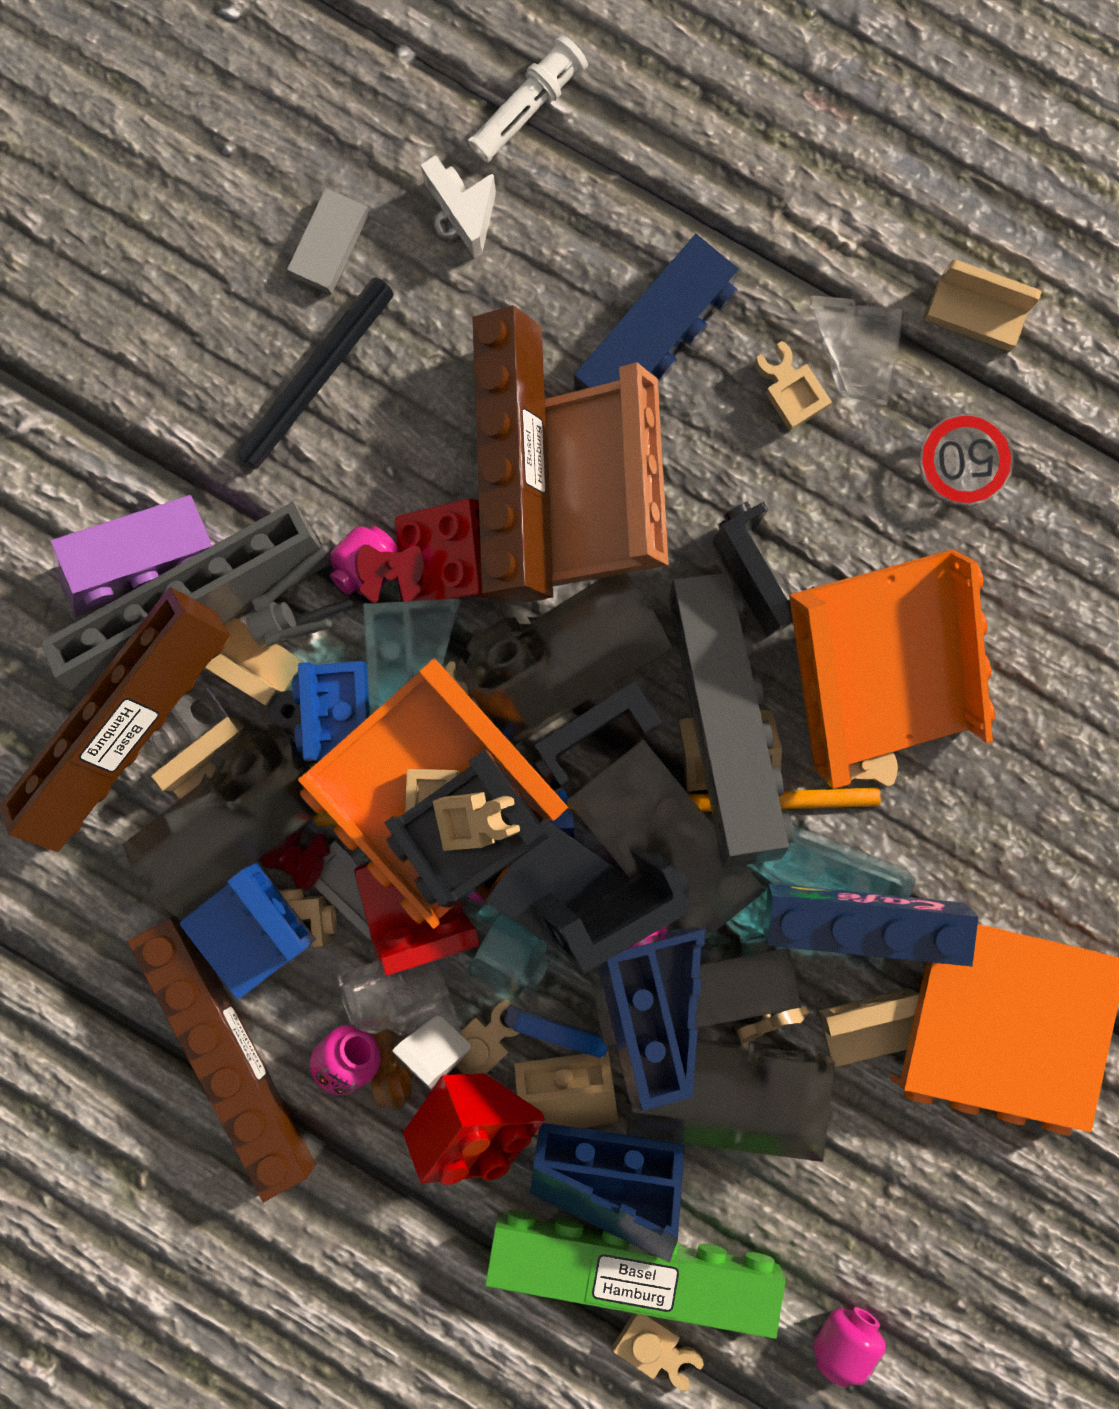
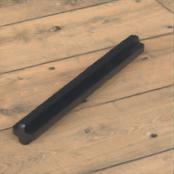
M377 277L370 280L238 447L236 455L242 462L253 469L259 468L393 298L394 293L387 283Z

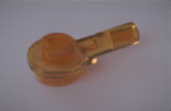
M385 1012L370 1016L373 1037L380 1048L381 1055L378 1072L371 1080V1089L374 1100L380 1108L389 1107L395 1111L402 1109L405 1106L406 1098L410 1097L411 1080L408 1072L404 1068L401 1069L395 1062L394 1052L392 1051L394 1040L389 1014Z

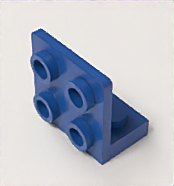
M258 863L244 868L227 881L228 885L180 922L182 929L235 998L243 997L316 940Z

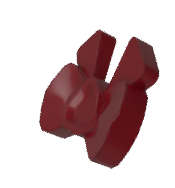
M366 544L358 548L355 555V571L358 579L363 582L358 587V591L370 602L376 603L378 601L383 578L386 580L397 578L402 603H408L421 592L417 582L420 581L423 574L424 561L418 546H410L401 552H380Z
M295 820L283 824L281 827L282 834L277 833L266 842L261 853L260 862L264 867L281 869L285 873L292 875L299 889L309 890L321 875L324 866L323 857L330 854V847L326 835L321 833L316 835L306 850L298 847L304 823Z

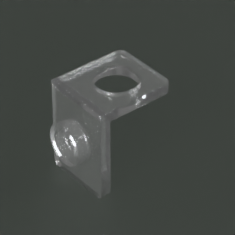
M202 687L181 697L168 714L164 725L159 730L154 731L146 741V744L163 767L229 716L208 687ZM193 703L205 705L213 715L212 724L198 722L191 713V705Z

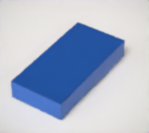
M509 1005L504 1020L506 1025L516 1032L597 1058L605 1057L610 1042L596 1032Z

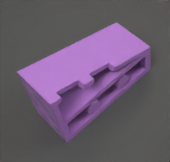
M191 495L50 540L54 568L75 617L115 601L212 547Z

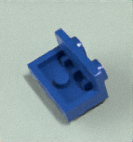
M364 661L319 665L309 662L298 663V675H295L292 680L293 698L297 705L300 704L301 724H297L295 727V743L297 751L303 753L305 762L318 763L370 716L367 663Z

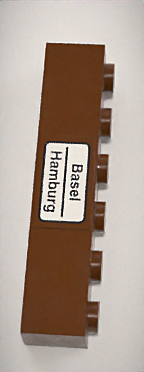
M512 305L473 316L472 319L482 594L507 604L515 605L554 597L542 326Z
M172 587L167 589L0 803V812L8 835L59 852L69 838L78 833L84 819L98 802L106 798L112 784L123 770L136 760L139 750L154 731L159 730L164 725L168 714L181 697L191 691L197 677L209 662L222 652L226 641L231 635L215 610Z
M184 913L161 922L127 942L259 1197L264 1203L306 1180L316 1166V1163L217 973L180 926L181 920L186 917Z

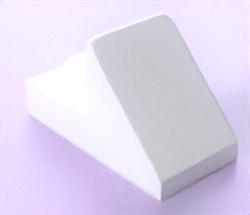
M435 155L420 165L425 186L468 250L476 258L483 252L496 193L494 175L487 176L466 190L456 170L452 166L445 169Z
M438 1015L401 1041L392 1051L432 1091L442 1075H448L471 1050V1045L443 1017Z

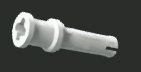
M559 35L554 40L555 47L539 64L532 63L527 68L525 75L527 80L468 139L471 148L485 162L489 163L492 157L546 101H556L561 96L560 89L576 72L583 73L587 69L588 62L584 54L568 37Z

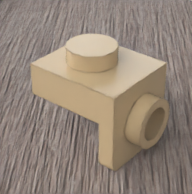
M299 888L279 890L301 920H311V932L316 938L313 942V947H322L329 943L330 934H335L337 929L334 905H328L327 899L323 895L304 896L303 890Z

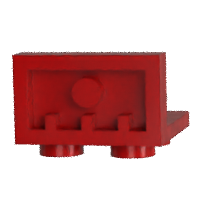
M468 498L396 516L395 529L399 552L410 546H418L424 561L423 574L420 581L417 582L421 592L408 603H403L404 607L415 608L465 597L495 599L482 594L479 500Z
M368 864L354 869L374 953L386 976L480 946L476 928L464 914L461 901L440 918L439 925L433 929L426 920L421 924L414 921L400 904L405 897L392 883L387 888L384 887L367 868Z

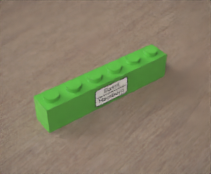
M510 1210L507 1215L500 1213L497 1215L486 1287L768 1338H777L786 1278L780 1265L774 1263L775 1260L770 1256L749 1252L746 1253L744 1258L727 1255L725 1249L716 1245L699 1244L698 1249L679 1246L677 1241L669 1263L604 1230L599 1232L583 1229L584 1225L576 1220L559 1218L555 1220V1223L538 1221L534 1214L522 1210Z

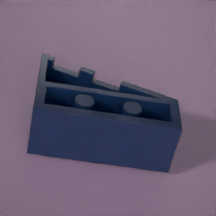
M687 926L648 936L598 965L629 1100L641 1111L693 1097L698 1029L695 1028L697 999L701 994L702 981L699 978L701 946H704L705 929Z
M543 1123L538 1131L530 1194L670 1263L678 1241L685 1144Z

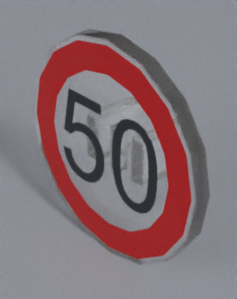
M960 413L944 418L928 431L920 446L918 466L923 482L934 496L950 505L971 507L988 502L1004 489L1012 474L1014 455L1009 438L996 423L981 415Z

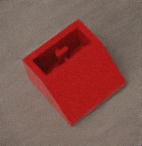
M485 1073L442 1075L403 1131V1136L420 1184L441 1182L443 1185H451L464 1179L483 1178L486 1181H491L504 1176L509 1171L510 1165L520 1152L531 1143V1138L544 1123L545 1118L542 1111Z

